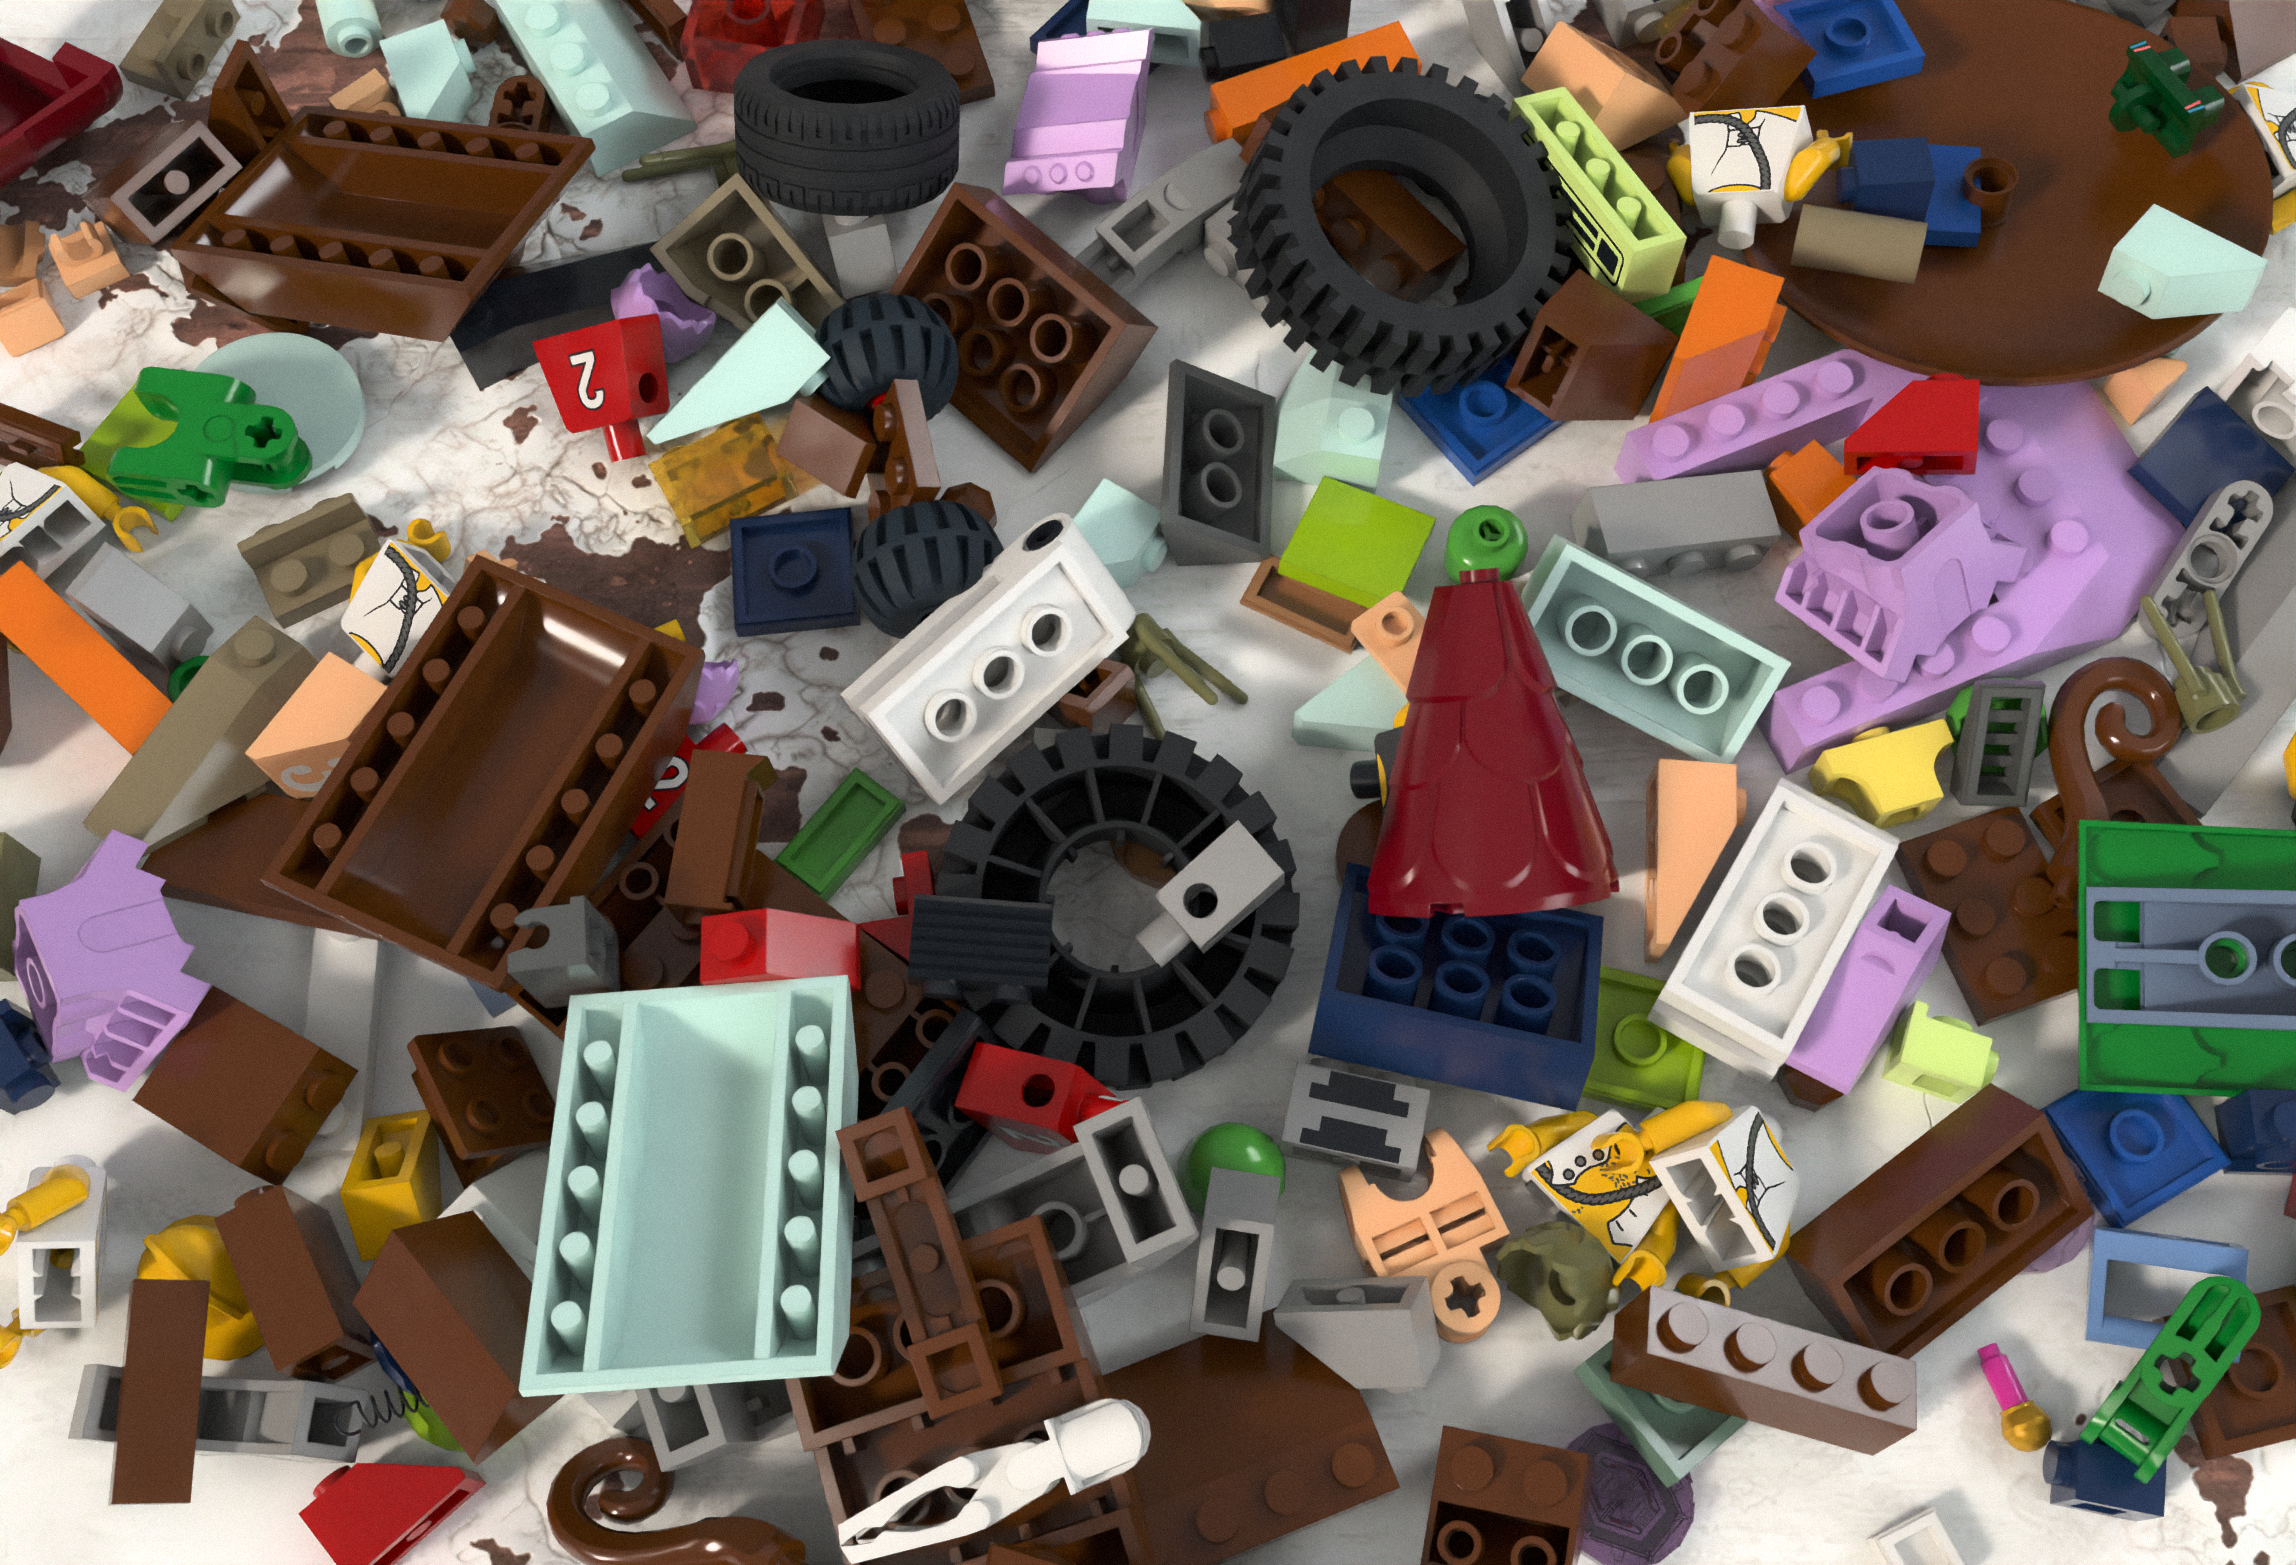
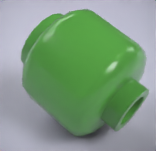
M1479 505L1464 511L1454 520L1444 549V567L1450 580L1455 585H1460L1459 571L1499 568L1500 581H1509L1518 577L1528 552V535L1522 521L1511 511L1497 505Z

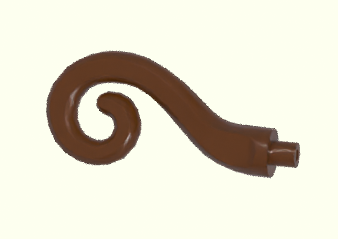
M2124 656L2101 658L2084 665L2062 684L2050 710L2048 750L2063 810L2064 829L2062 838L2046 873L2047 877L2054 883L2048 898L2054 905L2063 909H2073L2078 901V820L2112 821L2090 763L2085 744L2084 724L2087 712L2093 701L2103 692L2121 691L2134 696L2147 708L2151 727L2146 735L2133 734L2125 726L2126 714L2121 704L2109 702L2099 709L2095 718V736L2109 755L2120 761L2132 764L2156 761L2171 750L2178 741L2182 731L2183 715L2174 693L2175 689L2158 670L2138 659Z
M613 1437L586 1447L571 1457L560 1468L551 1483L546 1507L548 1523L552 1534L572 1557L585 1565H809L805 1562L806 1548L800 1539L769 1522L749 1517H723L641 1532L616 1531L604 1527L591 1519L585 1510L588 1495L604 1478L622 1471L639 1472L644 1477L639 1486L633 1490L625 1492L623 1490L610 1489L604 1490L601 1493L598 1506L601 1515L605 1519L615 1524L629 1526L657 1514L666 1505L673 1492L676 1477L675 1470L661 1472L652 1441L642 1437Z

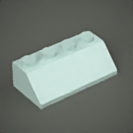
M491 0L502 27L534 78L542 83L551 105L570 135L592 138L596 149L587 162L598 178L698 129L696 121L616 0Z
M1554 534L1521 594V599L1558 687L1701 762L1732 764L1791 665L1789 660L1771 647L1557 534Z

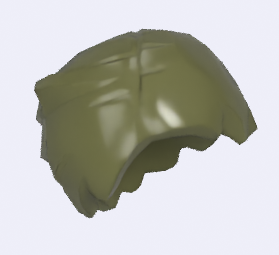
M1546 1221L1545 1223L1529 1227L1522 1235L1510 1239L1495 1257L1499 1261L1497 1277L1508 1282L1507 1287L1509 1291L1516 1294L1527 1304L1540 1310L1557 1341L1567 1340L1570 1337H1573L1576 1341L1585 1338L1592 1331L1597 1330L1607 1314L1618 1309L1619 1294L1623 1291L1621 1283L1616 1287L1611 1282L1615 1274L1612 1260L1600 1240L1581 1226L1565 1221Z

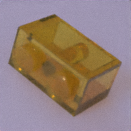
M758 411L742 419L729 420L719 426L715 432L689 445L675 446L665 452L660 459L648 464L665 503L691 549L729 531L730 519L759 516L799 496L790 466L785 458L775 453L778 445Z

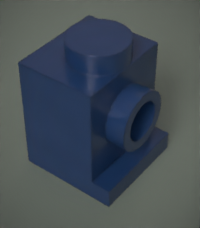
M5 998L0 1001V1109L15 1116L20 1111L36 1108L51 1098L55 1088L61 1082L49 1064L51 1060L32 1014Z
M2248 1089L2214 1108L2219 1145L2232 1162L2223 1168L2224 1174L2288 1176L2296 1174V1090Z
M2099 1438L2091 1446L2082 1439L2068 1443L2051 1440L2047 1444L2043 1457V1477L2047 1484H2051L2050 1504L2135 1522L2164 1517L2167 1458L2148 1483L2144 1485L2133 1477L2138 1466Z

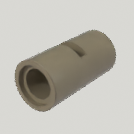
M1803 204L1790 265L1914 284L1928 222Z

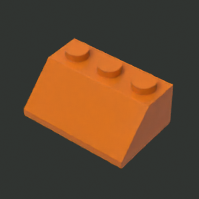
M1713 254L1711 255L1648 424L1755 383L1787 310V306L1776 303L1785 278Z

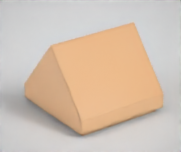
M2159 357L2135 368L2111 374L2103 383V392L2129 425L2132 426L2165 399L2187 370V362Z

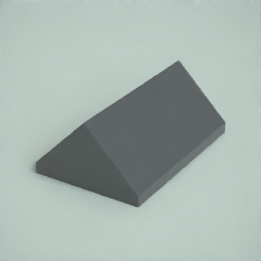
M1175 359L1169 364L1160 528L1178 566L1262 562V560L1270 558L1276 397Z

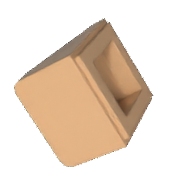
M42 278L32 279L0 294V341L11 356H21L64 336V324Z

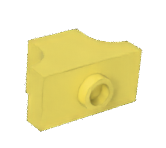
M1945 719L1892 733L1888 727H1878L1856 736L1851 744L1823 751L1807 775L1815 795L1841 799L1855 811L1859 818L1884 830L1924 819L1944 797L1935 775L1934 765L1952 745L1954 739Z

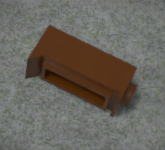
M693 749L664 899L666 907L676 920L682 923V928L687 931L701 934V917L746 910L766 797L763 792L779 780L768 756Z

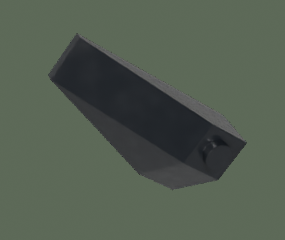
M657 241L503 269L488 287L487 291L457 325L454 332L449 335L479 390L481 391L538 363L539 360L534 350L533 341L615 320L610 302L611 289L620 287L630 271L637 268L641 269L647 263H650L658 274L666 271L649 250Z

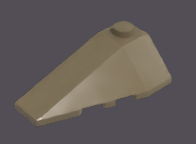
M738 172L649 248L688 297L715 312L743 332H746L781 296L815 330L834 309L847 303L770 201L753 190L745 178Z
M253 616L209 656L82 822L85 828L101 840H104L110 831L114 829L149 843L141 857L143 858L206 824L209 813L243 795L248 801L267 791L265 783L272 779L245 752L319 662L302 644L258 616Z

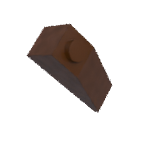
M237 39L213 85L207 126L210 132L243 167L227 183H231L292 119L250 43Z

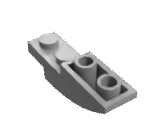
M1231 137L1210 146L1170 169L1136 193L1095 227L1098 238L1077 255L1075 259L1125 299L1178 251L1187 256L1204 240L1205 220L1232 200L1242 184L1239 181L1248 165L1239 156L1243 148Z

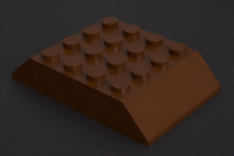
M304 105L170 246L169 250L176 260L249 313L443 343L454 332L457 325L487 291L488 287L509 261L518 253L519 249L540 223L546 219L549 212L567 192L596 147L592 138Z
M477 554L260 881L271 889L502 994L518 983L508 974L507 954L526 947L531 949L541 948L547 943L550 936L549 928L540 925L532 929H523L514 923V919L528 909L570 904V897L584 895L589 899L685 739L706 658L704 650Z

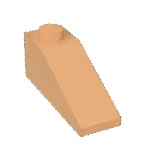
M1659 758L1646 781L1644 963L1657 964L1676 935L1735 827L1742 826L1744 823L1747 794L1745 788L1737 787V764Z

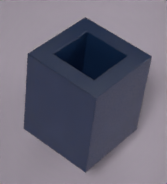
M1927 137L1853 141L1847 166L1839 167L1837 171V202L1839 204L1846 203L1847 210L1924 222L1935 184Z

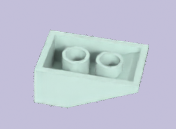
M781 296L676 402L646 436L656 445L787 402L797 391L804 397L810 396L829 377L824 364L831 357L814 336L816 330Z

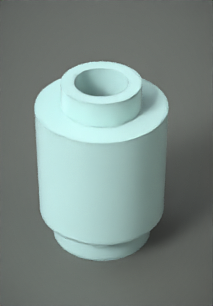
M315 0L325 41L331 51L345 57L360 58L368 55L380 46L379 41L383 39V33L374 0Z

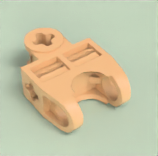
M1437 1127L1423 1133L1422 1148L1431 1169L1425 1172L1429 1188L1419 1198L1410 1201H1398L1389 1198L1379 1190L1375 1183L1368 1185L1362 1172L1355 1164L1338 1171L1337 1180L1351 1240L1368 1277L1427 1276L1439 1337L1447 1342L1465 1344L1481 1337L1499 1311L1501 1302L1500 1289L1483 1255L1502 1247L1510 1232L1481 1174L1455 1140L1444 1129ZM1453 1289H1456L1462 1298L1473 1295L1477 1300L1469 1318L1462 1308L1450 1311L1447 1307V1303L1453 1294Z

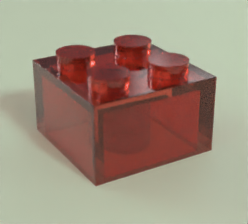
M692 0L680 41V48L693 89L734 94L735 79L750 59L764 51L783 45L819 40L826 14L823 0Z

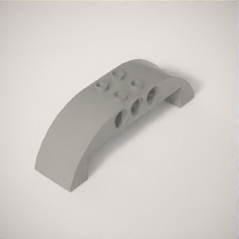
M1140 1096L1074 1125L1073 1128L1079 1142L948 1200L962 1240L1035 1215H1041L1079 1309L1132 1283L1183 1251L1199 1236V1233L1145 1102ZM876 1233L853 1243L851 1278L887 1266ZM784 1379L635 1389L661 1472H669L703 1463L798 1431Z

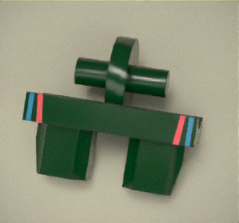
M2145 40L2129 45L2126 51V55L2129 58L2128 66L2111 91V96L2116 102L2109 112V122L2118 132L2125 133L2139 127L2145 134L2151 133L2173 159L2189 153L2197 132L2217 123L2225 103L2224 97L2213 85H2205L2192 91L2188 89L2186 83L2191 73L2189 59L2178 47L2156 53Z

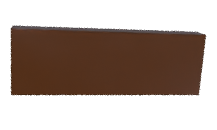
M133 1279L130 1282L108 1506L188 1504L191 1502L210 1290L209 1280Z

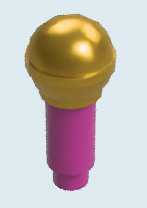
M1997 1343L1978 1349L1977 1352L1982 1360L1980 1366L2002 1409L2000 1415L2002 1417L2001 1427L2004 1439L2019 1451L2032 1452L2040 1450L2047 1445L2052 1436L2053 1430L2048 1414L2035 1405L2033 1400H2028L2007 1355L2001 1353Z

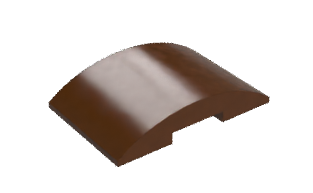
M1035 1215L962 1240L994 1345L1004 1390L1002 1395L936 1419H930L907 1350V1346L913 1344L887 1266L851 1278L849 1338L834 1375L784 1379L804 1453L809 1451L814 1453L839 1547V1524L937 1467L970 1453L1027 1439L1039 1438L1048 1441L1050 1438L1044 1424L1045 1420L1057 1417L1093 1401L1110 1398L1078 1305L1041 1215ZM1132 1469L1073 1495H1070L1065 1478L1062 1477L1060 1482L1049 1493L1037 1498L1002 1521L966 1536L854 1564L850 1563L840 1547L844 1565H986L990 1542L1064 1553L1076 1565H1157ZM942 1486L923 1497L900 1520L890 1521L883 1527H874L860 1539L876 1538L883 1531L894 1530L901 1524L932 1525L952 1520L970 1502L978 1489ZM856 1535L845 1545L858 1544Z

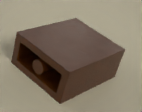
M199 119L166 123L80 198L123 243L155 245L243 167Z
M213 985L197 1007L187 1026L180 1031L132 1101L235 1166L278 1186L284 1183L292 1169L300 1162L305 1150L333 1108L339 1104L346 1089L359 1070Z
M280 1184L276 1187L274 1185L261 1186L244 1193L235 1200L234 1209L214 1218L276 1372L299 1380L334 1385L378 1361L371 1343L370 1326L352 1304L361 1285L328 1210Z

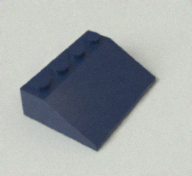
M1347 862L1308 1053L1576 1112L1595 1056L1604 917L1565 908L1465 917L1464 913L1449 914L1435 910V916L1431 918L1370 914L1367 883L1371 867Z

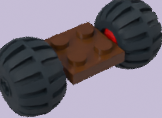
M892 293L876 294V297L868 298V296L854 299L851 304L844 303L834 309L830 315H827L818 326L814 336L831 358L824 364L829 377L814 393H821L834 407L863 414L877 444L866 472L871 492L868 500L870 523L862 531L854 548L851 560L850 581L853 594L862 612L885 634L903 639L945 601L974 586L982 578L983 568L993 563L994 559L1004 551V548L992 526L973 508L952 501L935 500L941 489V483L927 421L942 411L953 394L958 377L959 354L955 339L947 324L931 307L914 297L902 294L895 297Z

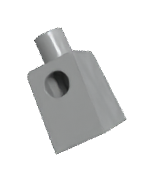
M1237 820L1157 892L1155 898L1165 911L1140 931L1135 938L1161 968L1192 941L1204 953L1285 884V872ZM1199 893H1209L1218 900L1217 907L1204 918L1195 917L1188 912V903Z

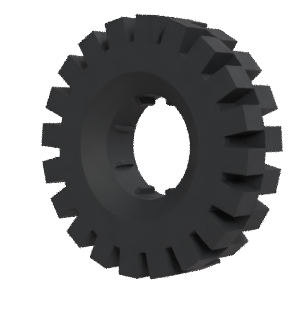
M1111 723L1109 734L1091 736L1087 725L1056 733L1055 744L1039 750L1034 742L1006 760V771L998 778L994 779L988 775L968 799V811L962 821L955 820L944 848V863L941 873H938L937 895L1054 904L1055 895L1046 894V890L1053 874L1061 863L1067 859L1073 864L1078 857L1077 850L1092 843L1107 840H1116V846L1123 847L1124 841L1145 846L1163 858L1160 865L1164 869L1170 865L1178 874L1232 824L1239 820L1285 872V884L1206 952L1202 953L1192 941L1162 968L1158 963H1155L1141 970L1119 972V965H1112L1110 972L1090 967L1072 956L1070 953L1073 951V945L1068 942L1062 946L1052 930L1046 995L1033 994L1032 1004L1006 1005L990 1001L991 991L963 989V1000L969 1010L982 1018L1006 1048L1073 1063L1083 1068L1103 1086H1117L1118 1091L1151 1088L1155 1082L1169 1078L1172 1081H1176L1198 1071L1219 1054L1222 1056L1247 1033L1272 1001L1271 997L1276 988L1284 980L1295 949L1291 947L1293 933L1299 926L1300 893H1293L1291 878L1297 869L1288 839L1279 841L1272 828L1278 817L1260 791L1250 796L1239 785L1243 776L1241 771L1218 753L1211 762L1193 753L1197 742L1166 730L1161 741L1143 737L1144 725ZM1081 787L1048 815H1045L1038 807L1039 804L1057 794L1072 788ZM1199 893L1188 903V912L1195 917L1204 918L1217 907L1218 900L1209 893Z

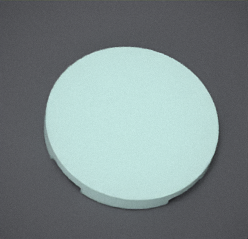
M284 332L251 335L219 348L203 360L194 370L195 372L220 374L238 379L255 391L257 397L255 404L283 409L292 417L298 430V436L306 442L313 457L312 468L308 476L299 484L321 475L331 467L337 470L351 456L362 437L366 423V402L359 380L351 365L339 352L317 339ZM233 483L229 487L244 493L262 495L293 492V487L274 490L267 487Z

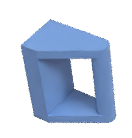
M2091 1224L2085 1340L2146 1350L2165 1325L2164 1323L2103 1315L2108 1259L2223 1275L2246 1285L2249 1250L2240 1244ZM2241 1351L2232 1363H2239Z

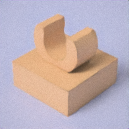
M375 68L328 98L333 109L405 117L388 82Z
M83 221L79 223L81 230L63 238L55 233L50 236V243L47 244L66 288L76 300L131 276L112 233L103 221L93 225L90 222Z

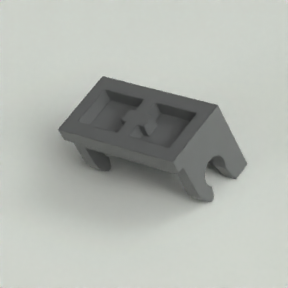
M584 895L570 897V904L528 909L514 919V923L519 928L532 929L540 925L549 928V939L541 948L531 949L526 947L507 954L508 974L545 1008L569 1006L570 995L620 992L618 934Z

